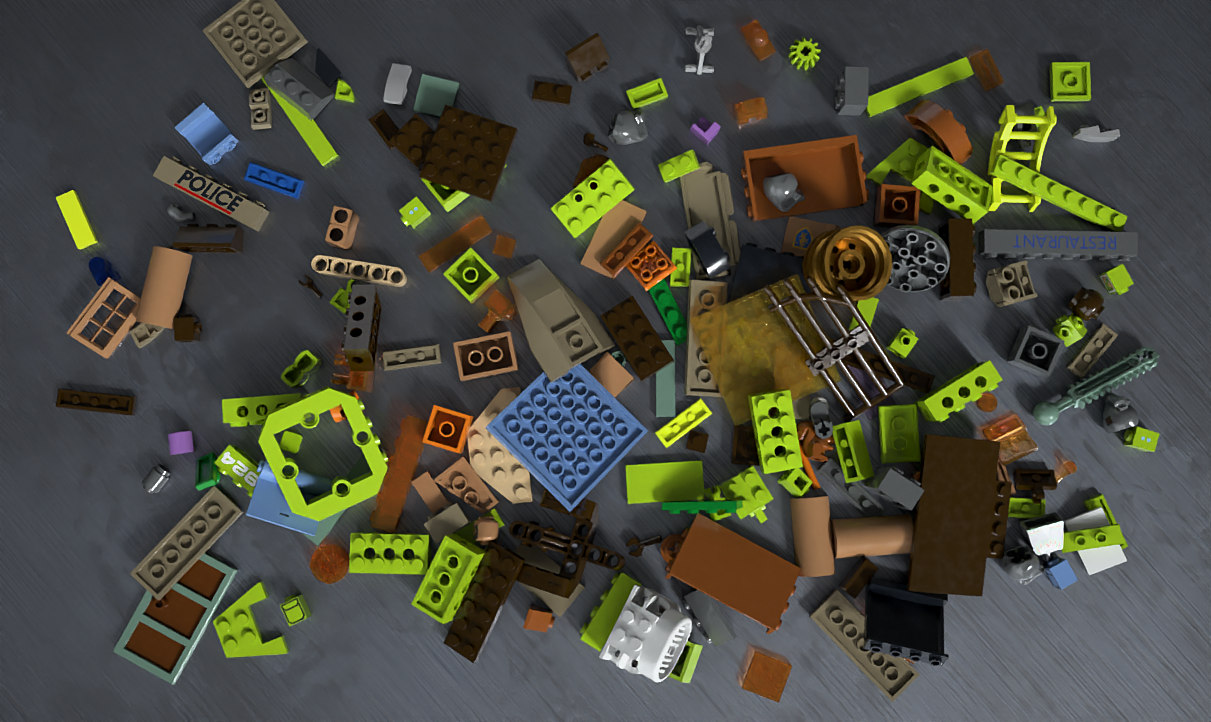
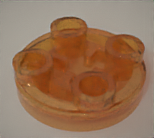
M327 544L314 552L309 567L316 579L326 584H332L342 580L347 575L350 557L341 546Z

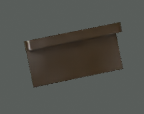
M861 557L839 584V587L855 599L879 569L868 558Z

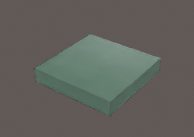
M422 74L413 111L440 118L445 105L454 107L460 84Z

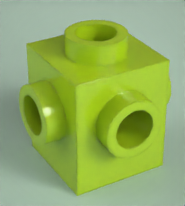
M1074 313L1068 316L1064 314L1056 320V325L1052 328L1055 336L1065 341L1066 347L1083 338L1088 331L1084 327L1081 318L1076 317Z

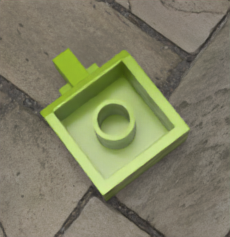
M754 466L746 467L718 485L727 500H742L743 508L736 509L735 513L739 519L750 515V517L756 516L760 523L768 520L763 510L766 509L765 504L774 498Z

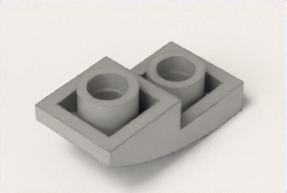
M392 63L386 82L384 102L402 105L408 91L406 84L412 72L411 66Z
M1091 124L1080 126L1079 130L1073 133V137L1087 142H1109L1120 137L1119 129L1111 130V128L1100 130L1099 125L1091 127Z

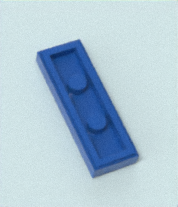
M252 162L249 163L243 179L295 199H299L305 183L298 178Z

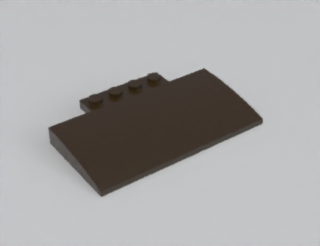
M933 434L924 435L919 483L921 484L919 487L924 492L916 503L906 590L950 595L982 596L987 558L1002 559L1004 555L1012 482L996 480L1000 449L999 441Z

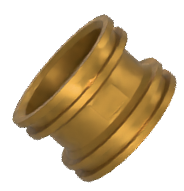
M861 225L844 227L819 234L808 245L803 258L805 280L808 276H812L823 293L841 297V294L836 289L839 281L853 301L867 300L876 296L887 285L891 276L892 256L889 246L878 232ZM850 243L854 245L853 249L849 248ZM857 277H860L859 283L855 281Z

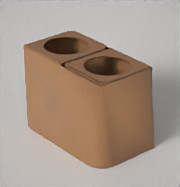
M334 206L325 241L334 248L351 249L359 221L358 214L353 210ZM339 210H344L348 214L347 220L343 223L336 221ZM334 228H339L343 232V238L340 241L331 240Z
M608 352L589 371L614 397L635 380Z

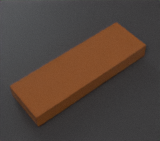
M638 223L600 265L615 278L650 241L653 234L642 224Z

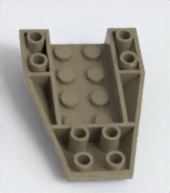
M540 259L507 276L530 350L551 383L596 354L601 355L615 347L614 342L597 315Z

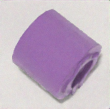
M179 431L168 434L170 455L194 452L192 431Z

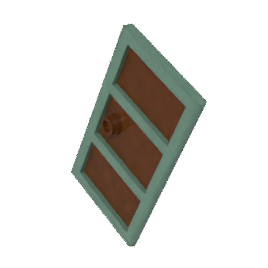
M205 552L161 600H157L147 590L113 652L175 685L238 570Z

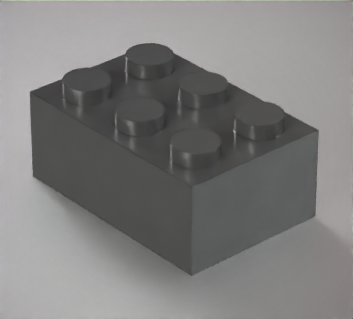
M890 466L876 467L874 470L875 476L870 477L865 487L894 506L907 510L914 508L924 492L919 487L921 484L913 478L903 477L904 473L901 470Z

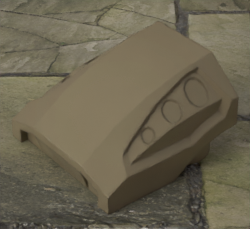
M1027 260L988 271L986 277L987 289L991 301L998 307L1038 297L1028 272Z

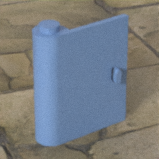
M265 458L264 461L260 460L257 472L260 473L246 515L315 536L319 521L292 513L267 459ZM286 465L282 471L289 474L294 468L293 466ZM298 468L299 472L295 480L305 501L331 490L332 479Z

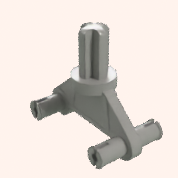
M697 25V28L685 27V35H696L697 37L694 42V48L697 51V63L685 64L684 71L696 72L698 75L713 73L714 65H703L705 53L711 48L712 37L710 36L714 35V28H703L701 25Z

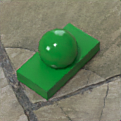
M214 452L196 459L195 487L198 491L215 486L221 479V474L214 463L217 460Z

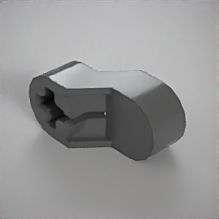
M814 402L809 407L814 433L819 438H829L833 433V427L828 408L822 402Z

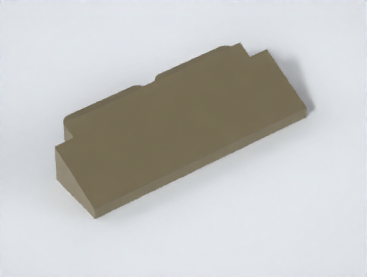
M708 162L700 163L699 169L680 177L688 229L702 221L708 227L712 226L717 234L715 237L721 248L725 249L729 254V265H738L741 248L737 224L735 221L730 220V215L734 212L729 177L726 173L714 172L713 164ZM692 251L696 279H710L702 270L696 255ZM730 268L713 278L730 276Z

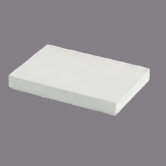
M1101 506L1063 521L1068 531L1110 525ZM1120 545L1078 551L1089 575L1127 561Z

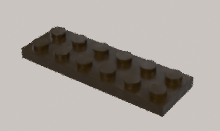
M490 541L443 642L445 645L472 663L478 662L525 561L524 558L497 541Z

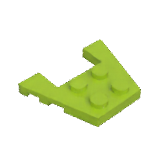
M909 138L866 175V179L880 186L888 172L893 171L912 183L917 159L929 148ZM923 191L920 194L919 210L929 215L932 212L934 199Z
M263 581L257 583L213 620L226 658L277 655L290 652L284 636L268 642L263 641L250 607L251 604L268 598Z

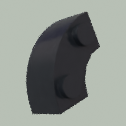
M702 221L684 231L689 247L696 255L702 270L710 279L730 268L728 263L730 259L729 254L725 249L721 248L715 237L717 234L712 226L708 227Z

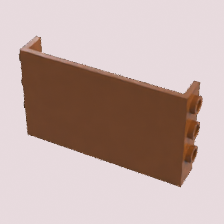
M857 135L746 150L742 153L743 168H741L742 180L745 179L746 181L744 196L749 201L747 215L751 217L752 222L864 206L868 202L867 200H869L868 188L865 189L864 183L866 181V172L862 170L861 164L863 163V153L859 151ZM791 172L796 177L798 182L797 189L804 193L805 200L796 203L788 212L780 211L764 193L763 180L765 177Z
M697 513L692 519L689 528L685 527L681 534L683 540L681 544L678 543L673 551L675 557L673 561L669 560L665 571H667L665 578L669 579L673 576L767 627V634L775 630L777 631L782 623V620H780L781 615L789 607L787 602L789 596H792L796 590L795 582L801 568Z

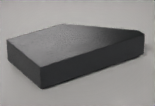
M318 48L315 72L330 87L343 74Z

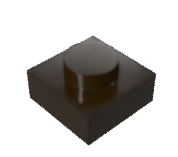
M690 430L686 449L705 453L709 434Z

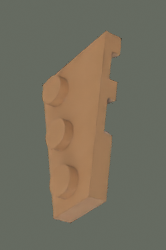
M465 456L433 480L482 514L499 503L498 499L472 468Z

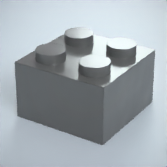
M845 67L842 73H839L838 79L835 80V90H838V97L835 98L837 115L860 116L868 106L869 67Z
M1030 325L1021 327L1007 363L1041 378L1049 377L1065 341Z

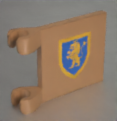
M789 216L781 253L791 252L795 254L794 256L802 257L808 245L815 237L830 230L840 229L838 225Z

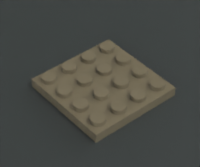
M241 0L202 30L247 88L264 77L277 63L286 60L308 42L275 0Z

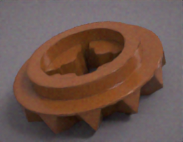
M680 534L669 535L661 544V555L667 563L669 560L673 561L675 557L673 551L668 548L674 547L676 541L677 544H681L683 538Z

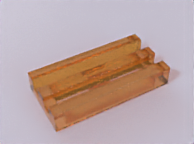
M988 49L969 58L986 92L1004 83ZM983 55H984V57H985V59H986V61H987V63H988L990 69L992 70V72H993V74H994V76H995L997 82L994 81V79H993V77H992V75H991V73H990V70H989L988 66L986 65V63H985V61H984V59H983V57H982Z

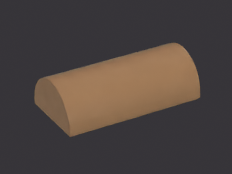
M153 246L135 321L174 329V318H178L193 255Z
M829 496L790 498L795 565L801 568L798 576L818 577L835 574Z
M909 514L831 520L835 559L911 553L914 526Z

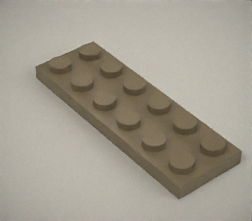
M689 280L684 395L723 397L728 283Z
M213 486L130 574L157 600H161L241 516L243 511L219 488Z
M837 589L809 615L890 701L893 702L920 675L903 657H892L889 654L874 653L863 649L865 617Z

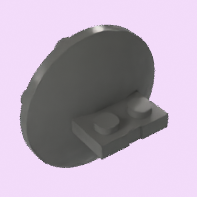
M901 225L888 229L881 234L889 246L892 256V270L887 283L888 286L904 293L920 292L933 288L944 279L950 265V253L945 242L936 233L920 226Z

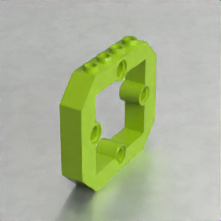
M326 386L267 413L258 436V442L292 513L321 521L378 494L388 469L386 465L388 458L385 452H380L378 445L381 443L377 434H372L370 430L373 425L369 417H364L362 410L365 408L361 399H356L354 395ZM341 405L352 428L351 438L361 448L371 471L351 481L344 476H337L331 482V490L305 501L295 480L299 472L297 463L291 458H285L274 434L298 423H301L305 428H314L319 423V414ZM306 413H313L314 419L312 421L306 422L303 420V416ZM361 431L367 433L364 440L357 439V434ZM286 465H291L294 468L289 474L282 471ZM344 483L347 486L344 491H337V485Z

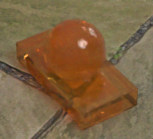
M757 19L741 28V33L759 62L776 53V49L769 39L768 32L762 28Z

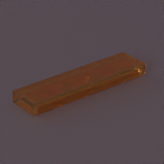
M481 215L418 257L427 271L431 273L493 231Z

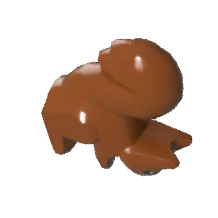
M799 422L796 425L798 440H802V447L807 458L819 462L828 461V457L824 454L825 451H832L834 449L829 445L835 444L833 433L829 438L822 439L815 435L812 422Z

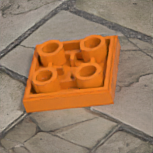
M654 240L641 249L626 265V268L645 291H648L677 269L675 264Z

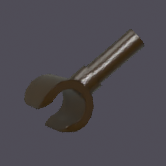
M586 133L584 135L583 142L586 146H594L607 152L608 147L594 141V134Z
M304 275L308 279L307 283L304 284L299 280V284L309 288L321 299L323 295L315 288L313 280Z

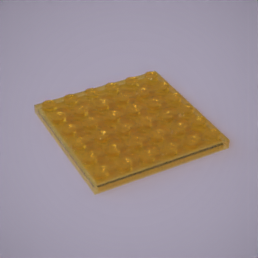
M798 274L788 277L799 293H805ZM783 280L769 285L779 300L791 296ZM763 288L690 319L735 426L752 419L748 395L787 388L791 392L793 402L828 387L820 373L814 376L804 362L809 358L778 311L776 310L771 313L767 306L772 304L768 295L765 294ZM805 301L806 304L808 305V307L810 308V310H811L812 313H813V310H812V308H811V305H810L809 301ZM797 303L785 306V309L814 352L817 353L825 348V345ZM835 364L827 368L835 383L842 381ZM771 407L769 411L774 410L775 407Z

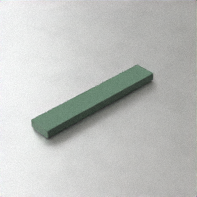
M378 445L380 452L384 451L387 456L389 452ZM364 455L360 457L346 476L349 481L371 471ZM341 483L336 490L344 491L347 485ZM347 508L319 521L315 536L305 533L303 535L319 546Z

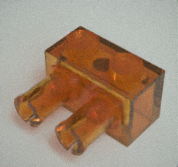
M495 290L484 303L489 308V312L478 325L490 334L499 321L506 322L507 319L509 321L512 320L517 313L515 311L517 308L504 295Z
M335 354L334 358L342 360H334V365L349 366V363L345 362V354ZM349 370V374L333 372L332 377L340 379H331V383L346 385L347 389L372 393L375 371Z

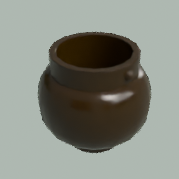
M1082 287L1067 307L1072 309V313L1083 321H1089L1091 318L1096 320L1105 309L1102 306L1104 298L1096 290H1088Z

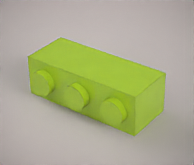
M856 420L832 426L833 437L846 483L874 477L860 421Z

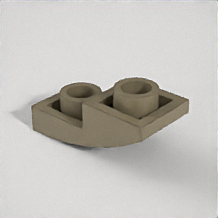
M269 88L250 90L249 106L251 108L252 129L272 128Z

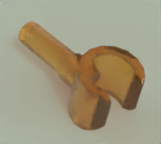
M1073 461L1063 464L1066 471L1056 478L1057 484L1067 475L1077 471Z

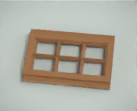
M108 277L66 333L108 359L135 324L141 297ZM113 289L123 294L114 307L105 302ZM126 297L136 303L127 315L117 310ZM104 305L111 312L100 323L93 316L100 306ZM114 313L124 319L115 332L105 326ZM89 321L99 326L90 339L81 334V331ZM102 329L112 335L103 347L93 342Z

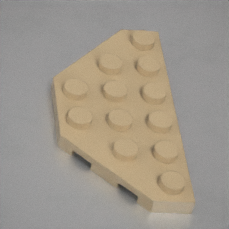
M521 387L501 389L469 428L467 435L470 465L479 477L513 504L533 502L530 472L486 429V426L521 394Z

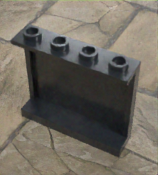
M753 243L743 244L726 313L789 328L777 310L771 313L767 306L772 304L768 295L765 294L763 287L769 285L779 300L791 296L788 288L783 283L785 278H789L799 293H811V288L806 283L803 274L804 256L798 258L794 257L795 254L791 252H783L782 254L777 253L776 249L765 247V249H760ZM796 302L785 306V309L801 330L805 315Z
M871 577L866 585L863 649L874 653L889 654L892 657L907 658L913 662L920 661L929 663L932 666H942L949 658L948 654H944V606L948 602V594L908 591L905 584Z

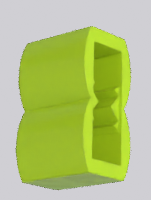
M305 350L297 356L294 364L288 366L283 371L281 379L290 388H299L307 382L310 374L320 368L323 360L313 351Z

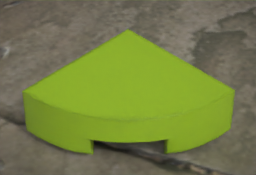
M338 79L335 99L354 102L355 97L351 87L343 80Z

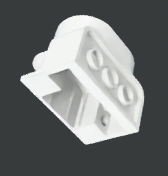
M634 585L599 657L611 660L616 666L630 673L643 674L654 682H661L674 669L689 639L692 621L688 616L681 613V608L676 602L653 589Z

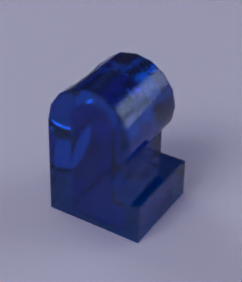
M94 257L89 261V269L98 286H102L108 277L115 281L122 279L119 272L111 269L112 266L108 260Z

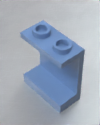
M202 103L174 127L203 157V161L209 165L219 162L222 158L221 156L233 150L239 141L205 103Z

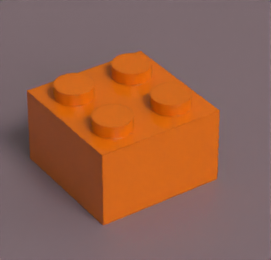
M434 405L422 442L459 454L462 453L473 416Z

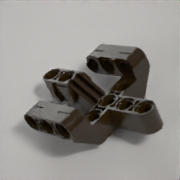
M544 488L539 506L577 518L571 537L554 532L555 528L541 527L539 523L531 520L528 523L514 521L509 526L510 535L522 540V545L528 547L535 545L544 552L550 549L565 554L559 574L523 563L515 580L516 582L569 599L581 581L587 562L615 571H619L625 566V558L620 553L593 545L599 525V504L583 498L569 512ZM523 526L522 534L518 535L519 527ZM587 526L588 532L583 536L582 529ZM540 531L541 537L536 541L535 535ZM578 545H581V546H582V551H581V553L576 554V548H577V546H578ZM599 550L600 556L597 560H594L593 554ZM617 556L618 562L615 566H612L611 559ZM575 563L576 570L571 573L570 566Z

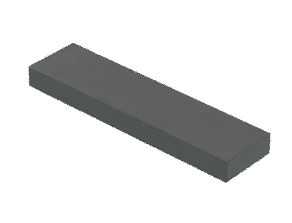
M831 456L828 457V461H825L817 469L865 517H879L886 511L857 481L846 483L842 467Z

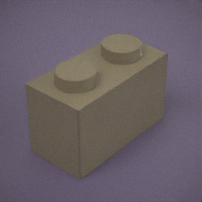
M451 501L442 507L444 509L443 512L440 514L434 512L426 518L428 521L424 523V526L436 544L443 540L445 535L454 533L471 521L459 502L454 504Z

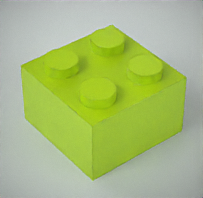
M472 248L467 250L443 273L471 304L499 279V276Z

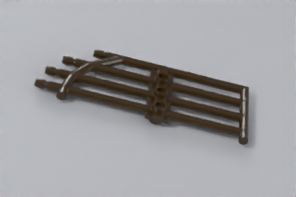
M808 276L806 280L813 292L799 293L796 287L793 286L792 281L789 278H785L783 283L788 288L791 296L779 300L769 285H765L763 290L772 302V304L767 306L771 313L777 310L809 357L804 361L814 376L820 373L846 411L847 415L843 417L846 423L907 385L842 284L836 285L837 292L841 294V297L823 293L820 286L816 284V280L812 276ZM819 300L842 336L832 342L805 301ZM797 303L825 345V348L817 353L814 352L785 309V306ZM831 303L848 307L859 325L848 331ZM868 341L871 342L896 381L895 384L887 389L860 349ZM851 352L855 354L880 392L871 399L843 359ZM837 363L864 403L856 409L852 408L827 371V368Z

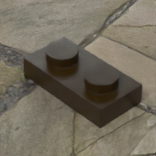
M535 81L532 101L570 106L572 86Z

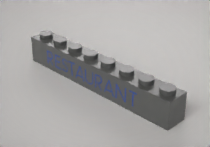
M984 229L979 232V255H985V258H997V255H1004L1005 259H1013L1016 256H1023V259H1034L1035 256H1042V259H1054L1055 256L1061 257L1062 260H1071L1073 257H1080V260H1092V257H1099L1101 261L1112 260L1111 258H1118V261H1129L1131 257L1138 255V232Z

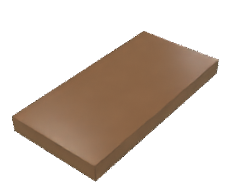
M624 200L615 205L603 215L580 265L615 280L616 277L614 278L600 263L638 223L642 224L647 211Z

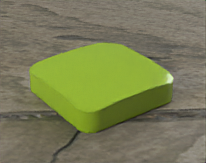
M284 431L279 446L282 450L298 453L303 436L290 431Z

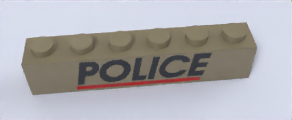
M163 156L153 174L155 178L259 232L269 214V211L264 209L266 205L257 200L254 203L249 201V196L240 191L237 194L232 192V187L225 183H221V185L215 183L216 179L207 174L204 177L199 175L198 169L190 165L187 168L182 166V161L173 156L171 159Z

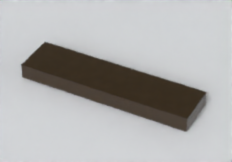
M58 388L56 407L134 416L137 397Z

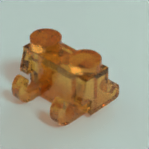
M759 96L733 103L738 124L748 123L749 118L756 117L757 120L768 117L767 104L764 97Z

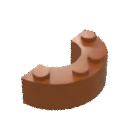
M929 99L921 100L903 116L915 130H922L928 134L938 145L941 152L960 165L971 157L973 147L965 133L966 128L962 123L955 120L953 113L948 108L944 109Z

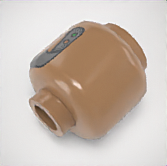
M479 517V520L474 522L473 538L476 541H480V545H489L491 540L496 541L498 539L499 523L494 520V517Z

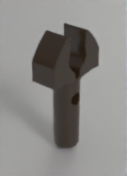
M657 535L643 541L638 540L636 536L630 538L626 547L632 544L640 546L636 551L629 552L628 554L634 557L642 556L644 548L661 543L662 537Z

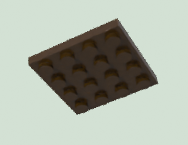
M445 105L419 177L492 202L518 129Z

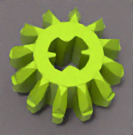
M802 37L801 41L796 39L794 45H791L789 48L791 52L788 54V58H792L791 65L797 63V69L803 66L804 70H807L808 66L813 68L815 62L820 60L818 55L821 53V50L816 49L818 42L812 44V38L806 41L805 37ZM805 51V54L807 53L808 55L804 56V53L801 54V52Z

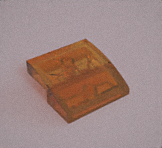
M1017 414L982 430L986 440L1000 442L998 460L1003 466L1038 450V445L1027 432V426Z

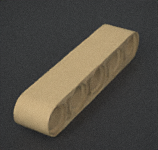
M324 255L315 256L311 262L312 268L322 275L401 287L407 282L406 273L398 267ZM325 261V268L319 270V263ZM339 264H344V265H345L344 271L338 273V272H337V267H338V265H339ZM363 267L364 272L362 275L357 276L356 269ZM382 270V276L376 279L374 277L375 272ZM400 272L402 277L399 281L395 282L393 276L395 273Z

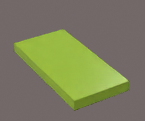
M702 460L625 465L628 504L705 499Z

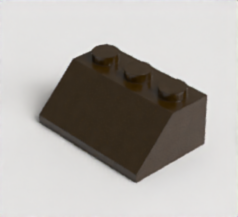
M190 223L187 224V227L180 226L174 238L173 247L184 252L243 253L244 231L235 224H225V227H218L217 224H206V227H199V224Z

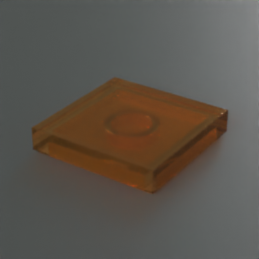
M755 651L742 689L779 703L792 665Z

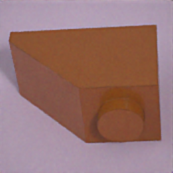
M531 603L523 628L547 632L548 627L552 628L555 617L552 616L553 611Z

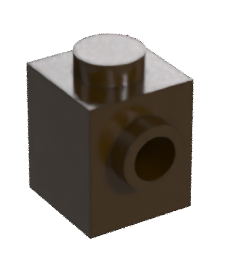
M182 314L181 318H174V340L176 342H200V333H202L200 319L194 318L193 314Z

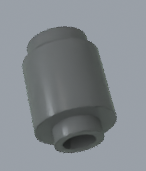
M158 464L156 467L154 466L142 481L143 488L151 494L153 492L159 493L169 480L171 471L161 464Z

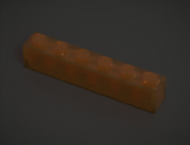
M411 415L403 418L400 429L403 430L401 436H397L394 447H396L394 455L390 456L388 462L390 469L382 481V484H384L382 492L379 491L376 498L377 508L372 511L370 521H372L371 527L392 534L397 531L412 485L411 482L414 479L425 443L422 441L429 421Z

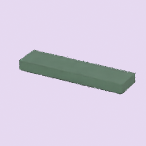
M662 340L674 359V363L656 373V417H675V341Z

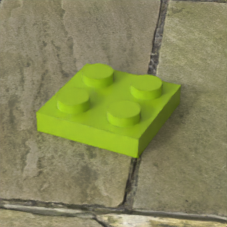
M1052 62L1049 65L1051 102L1091 100L1090 62Z

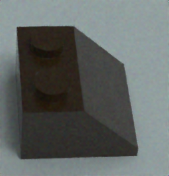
M598 32L565 52L566 65L578 83L588 81L593 76L592 74L597 71L602 72L610 63V57Z

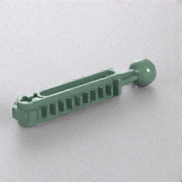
M1143 346L1141 349H1136L1135 354L1129 353L1128 358L1123 356L1121 361L1116 360L1115 365L1109 364L1108 369L1103 367L1102 372L1096 371L1095 376L1091 374L1088 379L1083 378L1082 383L1077 381L1075 386L1069 384L1067 395L1053 403L1043 401L1035 406L1033 410L1035 420L1039 424L1047 426L1053 424L1058 419L1061 411L1071 406L1074 409L1078 406L1083 409L1086 402L1090 404L1092 399L1097 400L1099 395L1104 396L1106 391L1110 393L1112 388L1117 389L1119 384L1124 385L1126 380L1130 382L1132 377L1137 378L1139 373L1144 374L1146 370L1150 371L1153 367H1156L1159 354L1154 351V348Z

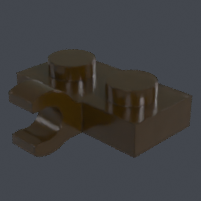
M1015 469L1013 472L1016 489L1032 490L1033 504L1042 503L1041 499L1045 498L1043 490H1056L1058 487L1054 470Z

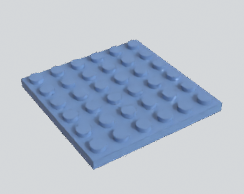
M581 364L570 369L566 375L552 383L543 372L486 426V429L569 512L648 432Z

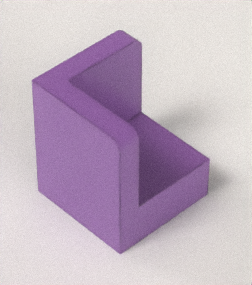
M701 117L695 124H692L690 131L707 145L719 132L721 126L716 122L711 124L707 119Z

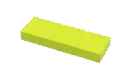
M71 190L56 197L77 248L82 250L97 243L98 240L77 192Z
M700 398L657 430L655 434L667 448L711 415L712 412Z

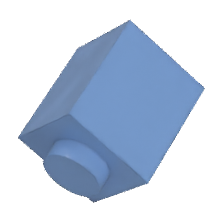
M1054 557L1053 560L1047 561L1048 564L1045 565L1046 574L1055 588L1062 590L1078 580L1066 559Z

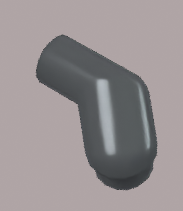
M175 203L169 204L167 208L168 215L179 223L195 221L196 219L193 211L182 212Z

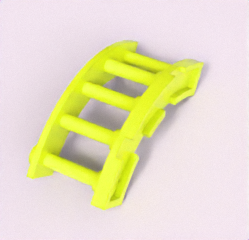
M1014 105L1005 106L998 121L1001 124L1000 130L994 133L987 175L991 176V186H993L989 211H995L1002 202L1028 203L1029 212H1033L1040 204L1041 198L1029 192L1028 195H1003L1001 193V182L1004 180L990 174L996 155L1001 154L1012 160H1030L1029 169L1040 173L1044 147L1057 121L1053 106L1048 107L1044 116L1017 115ZM1016 123L1040 124L1037 132L1012 131ZM1010 139L1035 140L1032 152H1006L1007 141Z

